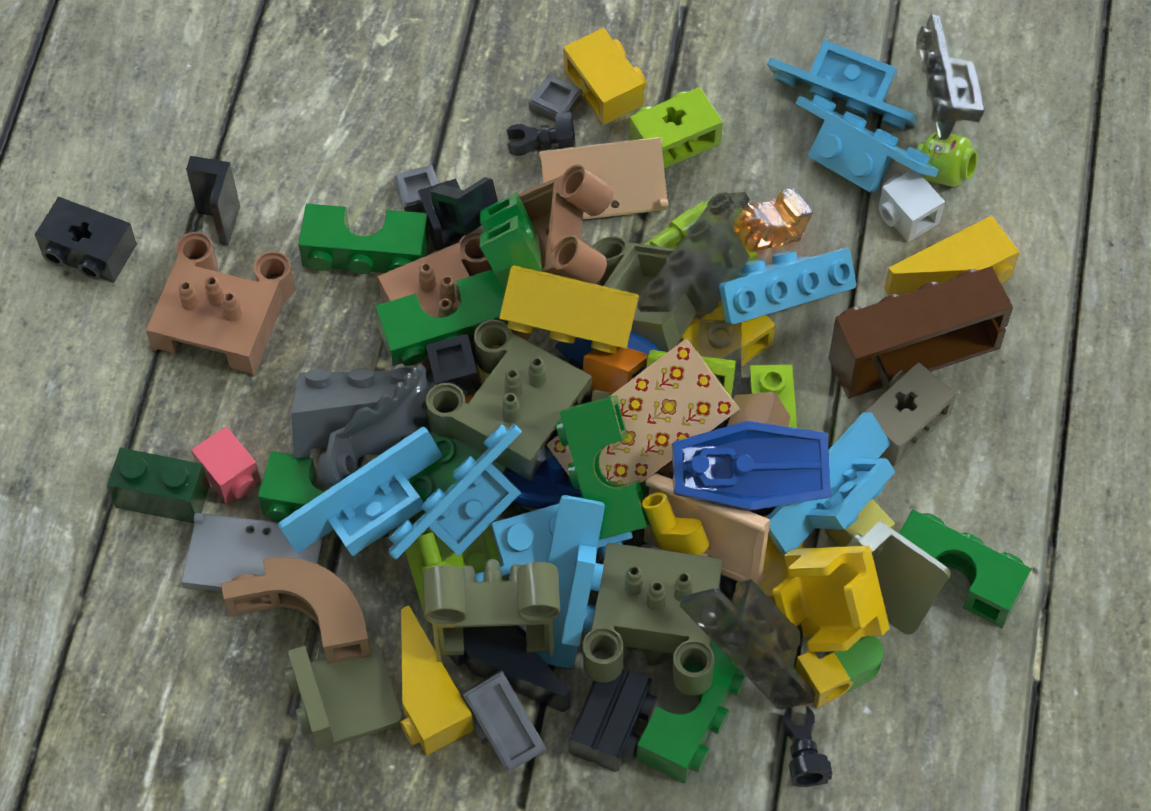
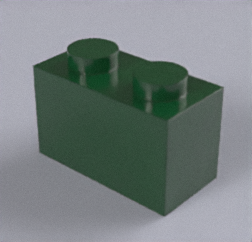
M121 447L119 448L107 483L116 508L194 523L195 513H202L210 488L202 463Z

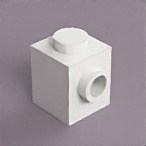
M910 170L902 176L900 174L894 175L885 182L882 187L878 209L884 222L890 227L894 226L907 242H910L940 224L945 201L920 173Z

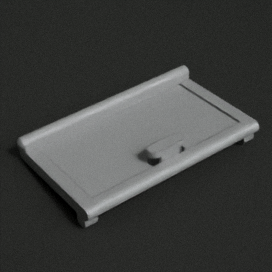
M195 513V524L182 577L183 588L222 592L221 583L232 581L233 578L239 575H265L264 558H298L319 565L324 536L297 553L278 527L279 522Z

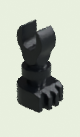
M571 112L557 114L555 117L556 128H550L549 125H541V130L523 124L510 126L506 130L508 139H524L520 142L507 143L509 152L515 156H521L533 149H537L540 145L543 146V149L552 148V144L557 143L559 149L576 147L575 128Z
M806 706V724L797 726L791 722L790 712L787 708L783 717V730L793 743L790 747L793 760L789 763L792 784L798 787L828 784V780L832 779L833 774L831 763L826 755L818 754L817 744L815 741H812L811 734L815 723L813 711Z

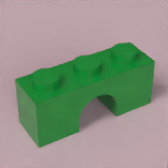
M517 192L480 211V223L485 232L480 234V248L502 288L505 290L507 287L510 270L513 265L542 271L540 234Z
M305 204L298 243L302 266L311 267L319 271L341 269L351 270L357 274H368L370 272L387 273L423 258L427 254L429 241L427 213L386 210L384 225L378 232L369 236H358L349 231L346 207Z
M489 270L457 280V299L460 306L455 313L447 317L437 318L424 312L416 293L376 305L377 323L392 366L399 364L411 366L424 361L428 355L427 344L468 334L470 342L474 341L476 328L482 322L500 320L508 325L507 320L499 319L505 290L502 288L494 271Z
M617 395L559 411L561 420L556 421V428L562 446L569 445L573 460L572 463H568L571 483L574 489H581L583 499L600 501L605 504L599 540L646 528L649 522L642 507L645 496L640 480L618 484L606 478L600 468V456L603 449L609 444L628 438Z
M276 451L270 452L258 494L263 515L276 522H280L324 493L314 487L317 475L313 458L295 459L293 454Z
M912 509L899 534L947 568H953L962 572L969 580L971 587L963 608L1003 628L1026 585L1032 568L1024 565L1023 561L1013 554L1000 553L984 545L983 541L973 534L960 533L946 526L940 518L933 514H922Z
M713 638L711 642V649L714 653L713 681L706 692L695 695L700 704L696 709L686 714H674L657 706L637 744V761L683 783H686L692 770L697 773L701 771L710 751V748L706 747L705 744L711 732L716 734L721 732L729 714V710L724 707L731 694L739 696L749 672L743 670L745 653ZM688 663L683 666L686 671L691 673H697L704 669L696 663Z

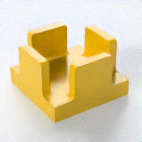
M870 546L791 549L784 555L788 577L773 590L781 627L783 630H793L801 623L804 637H812L807 641L809 652L847 651L861 637L883 636L890 629Z

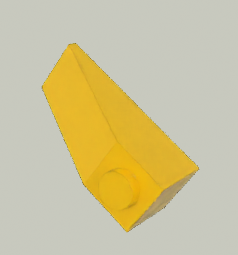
M991 215L889 267L884 289L888 295L907 294L918 290L926 283L933 281L941 283L956 278L966 270L976 269L978 271L990 266L993 267L1002 284L1014 274L1020 251Z
M408 605L401 609L402 702L405 719L400 721V724L410 744L413 746L419 743L427 756L474 731L473 719L470 710L443 663L437 662L436 651Z

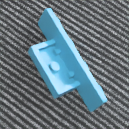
M823 40L810 73L771 57L768 61L767 66L775 73L773 78L785 85L795 87L796 82L811 87L809 93L814 96L817 94L830 101L833 96L847 101L846 108L867 116L869 110L883 115L882 122L900 130H904L905 125L913 128L916 127L918 119L915 114L884 102L898 71L894 66L827 40Z
M815 94L813 100L801 96L798 97L797 105L824 119L823 125L807 156L863 189L877 193L893 159L920 174L936 177L939 169L928 164L929 155L910 146L907 151L896 146L898 138L880 129H877L875 133L865 128L867 121L847 111L844 116L834 111L836 107L834 102Z
M842 248L813 257H797L796 251H786L773 254V262L765 264V260L744 262L740 264L741 271L725 275L726 282L719 285L725 322L727 324H737L854 289L856 287V279L851 251L849 248Z
M863 412L829 449L831 497L777 506L767 517L770 519L768 535L782 555H785L791 549H797L815 528L844 530L851 526L858 519V513L871 499H874L883 491V485L895 473L888 459L879 458L889 447L890 441L871 412Z
M514 423L508 429L502 424L496 428L484 441L488 449L476 461L471 456L468 457L454 471L452 476L456 479V482L445 493L440 488L434 491L421 505L425 513L414 524L406 520L390 536L389 540L393 545L389 549V554L395 560L428 527L459 556L521 494L520 490L492 464L521 434L520 428Z
M422 427L280 521L278 527L297 553L332 530H335L350 554L354 556L423 510L421 508L423 501L408 480L439 460L442 454L428 430Z
M563 495L560 498L548 563L557 566L559 570L560 614L553 619L554 658H550L549 652H536L548 665L573 668L582 631L590 632L592 629L596 606L589 605L588 599L590 590L599 591L604 564L595 563L605 504L600 501Z
M559 504L490 524L502 567H499L501 578L510 576V567L514 564L548 563ZM627 532L598 540L597 553L599 558L605 557L607 543L623 545L622 543H626L633 538L632 533ZM484 572L475 574L477 582H483Z

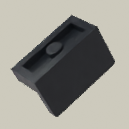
M190 156L186 172L197 213L213 216L220 244L229 245L240 210V202L231 164L227 161Z

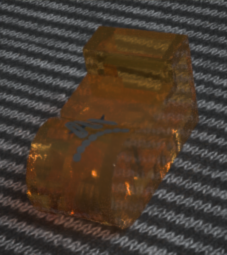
M793 188L781 190L777 199L758 203L757 205L747 203L739 207L730 216L727 225L746 250L756 252L799 242L813 211Z

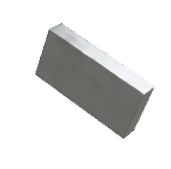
M501 670L461 693L508 773L547 750Z

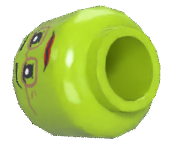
M936 131L929 135L926 142H920L917 150L930 156L928 164L939 169L936 177L921 174L927 182L959 187L965 180H970L975 173L978 152L976 149H973L971 141L964 136Z

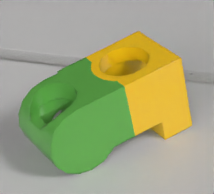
M864 636L847 651H835L821 659L817 657L815 652L809 651L798 656L794 672L816 708H819L876 677L880 670L884 649L881 642L875 636Z

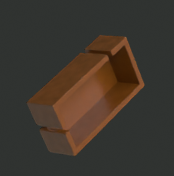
M992 266L978 271L976 269H969L960 273L956 278L941 283L936 281L929 282L916 291L901 296L899 294H892L883 298L879 303L864 308L852 307L845 310L835 318L828 358L847 398L850 399L883 388V382L871 359L875 356L890 383L901 370L908 372L918 362L932 372L1001 349L1006 332L1005 327L1008 326L1013 306Z

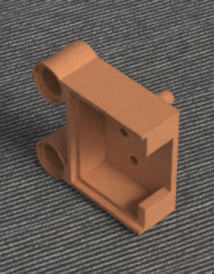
M577 164L568 168L563 175L522 192L518 196L540 234L541 272L596 284L605 273L607 262L603 254L581 241L583 214L585 212L590 216H598L603 213L612 201L613 188L599 176L584 166Z
M473 231L468 235H464L459 243L377 276L381 299L386 303L416 293L421 308L428 315L437 318L452 315L460 306L457 299L456 281L492 270L480 248V234L484 232ZM483 256L481 259H472L471 257ZM511 329L513 334L523 338L526 341H528V339L531 336V333H524ZM472 341L471 344L475 352V342ZM427 355V358L418 363L417 366L421 364L425 367L426 371H432L429 356Z
M202 232L187 233L177 242L176 251L178 257L146 329L152 350L157 352V349L175 354L178 348L176 341L225 353L230 368L248 372L250 376L254 377L282 305L291 298L295 290L290 261L285 254L278 251L263 253L254 263L253 269L256 281L218 272V263L212 240L208 235ZM203 256V257L200 258V259L191 260V259H193L194 257ZM275 275H279V276H280V277L277 278V279H268V278H270L271 276H275Z

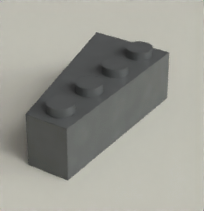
M357 368L350 372H330L326 369H313L308 372L299 373L291 412L295 459L310 457V449L328 447L330 433L345 427L358 409L368 407L374 410L378 399L385 393L393 397L395 386L399 382L404 383L405 375L411 373L412 368H397L393 371H372L367 368ZM426 371V379L430 383V387L425 388L427 393L436 385L432 371ZM469 382L457 385L462 389L465 397L470 395ZM443 408L438 412L449 413L455 409ZM428 418L425 420L413 419L419 429L425 427L431 433Z

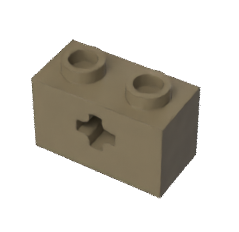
M919 362L908 372L904 370L898 372L888 384V390L879 399L876 396L871 397L859 411V416L863 412H871L890 441L889 447L881 455L894 466L951 414L957 395Z

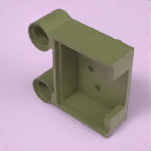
M610 236L597 241L592 248L603 254L607 262L605 273L599 280L600 286L638 294L639 298L631 331L656 344L660 351L669 352L677 346L714 286L707 253L630 243L617 236Z
M488 320L482 322L476 328L474 342L476 362L481 370L490 374L468 404L465 403V395L462 389L457 385L440 383L432 387L426 396L429 427L437 436L453 437L483 454L488 449L484 441L501 424L508 429L514 423L522 431L521 434L494 461L532 481L534 474L546 459L545 443L555 431L556 421L561 420L559 411L584 404L587 400L590 401L592 397V376L513 334L511 329L507 328L505 322ZM491 345H499V346H502V347L497 348V349H489V348H487L488 346H491ZM443 408L455 409L449 413L438 412Z
M607 543L592 630L583 640V669L586 675L599 683L615 680L623 669V646L674 653L672 676L675 687L681 693L689 696L700 695L706 692L713 681L714 653L711 649L721 580L722 558ZM600 650H606L611 652L613 656L606 660H600L595 658L593 654ZM688 663H696L704 669L697 673H691L686 671L683 666Z
M495 559L485 562L483 582H477L475 569L472 566L459 568L441 565L431 567L424 572V618L432 623L437 662H442L441 655H464L463 627L526 625L527 652H549L550 658H554L553 619L560 614L559 570L557 566L547 562H532L524 565L514 564L510 567L509 581H502L499 562Z

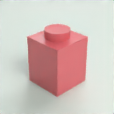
M227 426L191 449L195 462L203 464L209 484L226 505L235 498L240 499L250 494L256 487V484L261 481L256 461Z

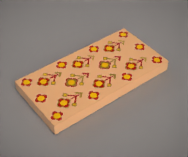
M687 338L611 395H617L628 438L609 444L603 449L600 456V468L606 478L612 482L625 484L640 480L642 483L672 460L673 442L710 432L740 409ZM556 436L546 445L569 475L568 463L573 462L569 445L562 446L559 436Z

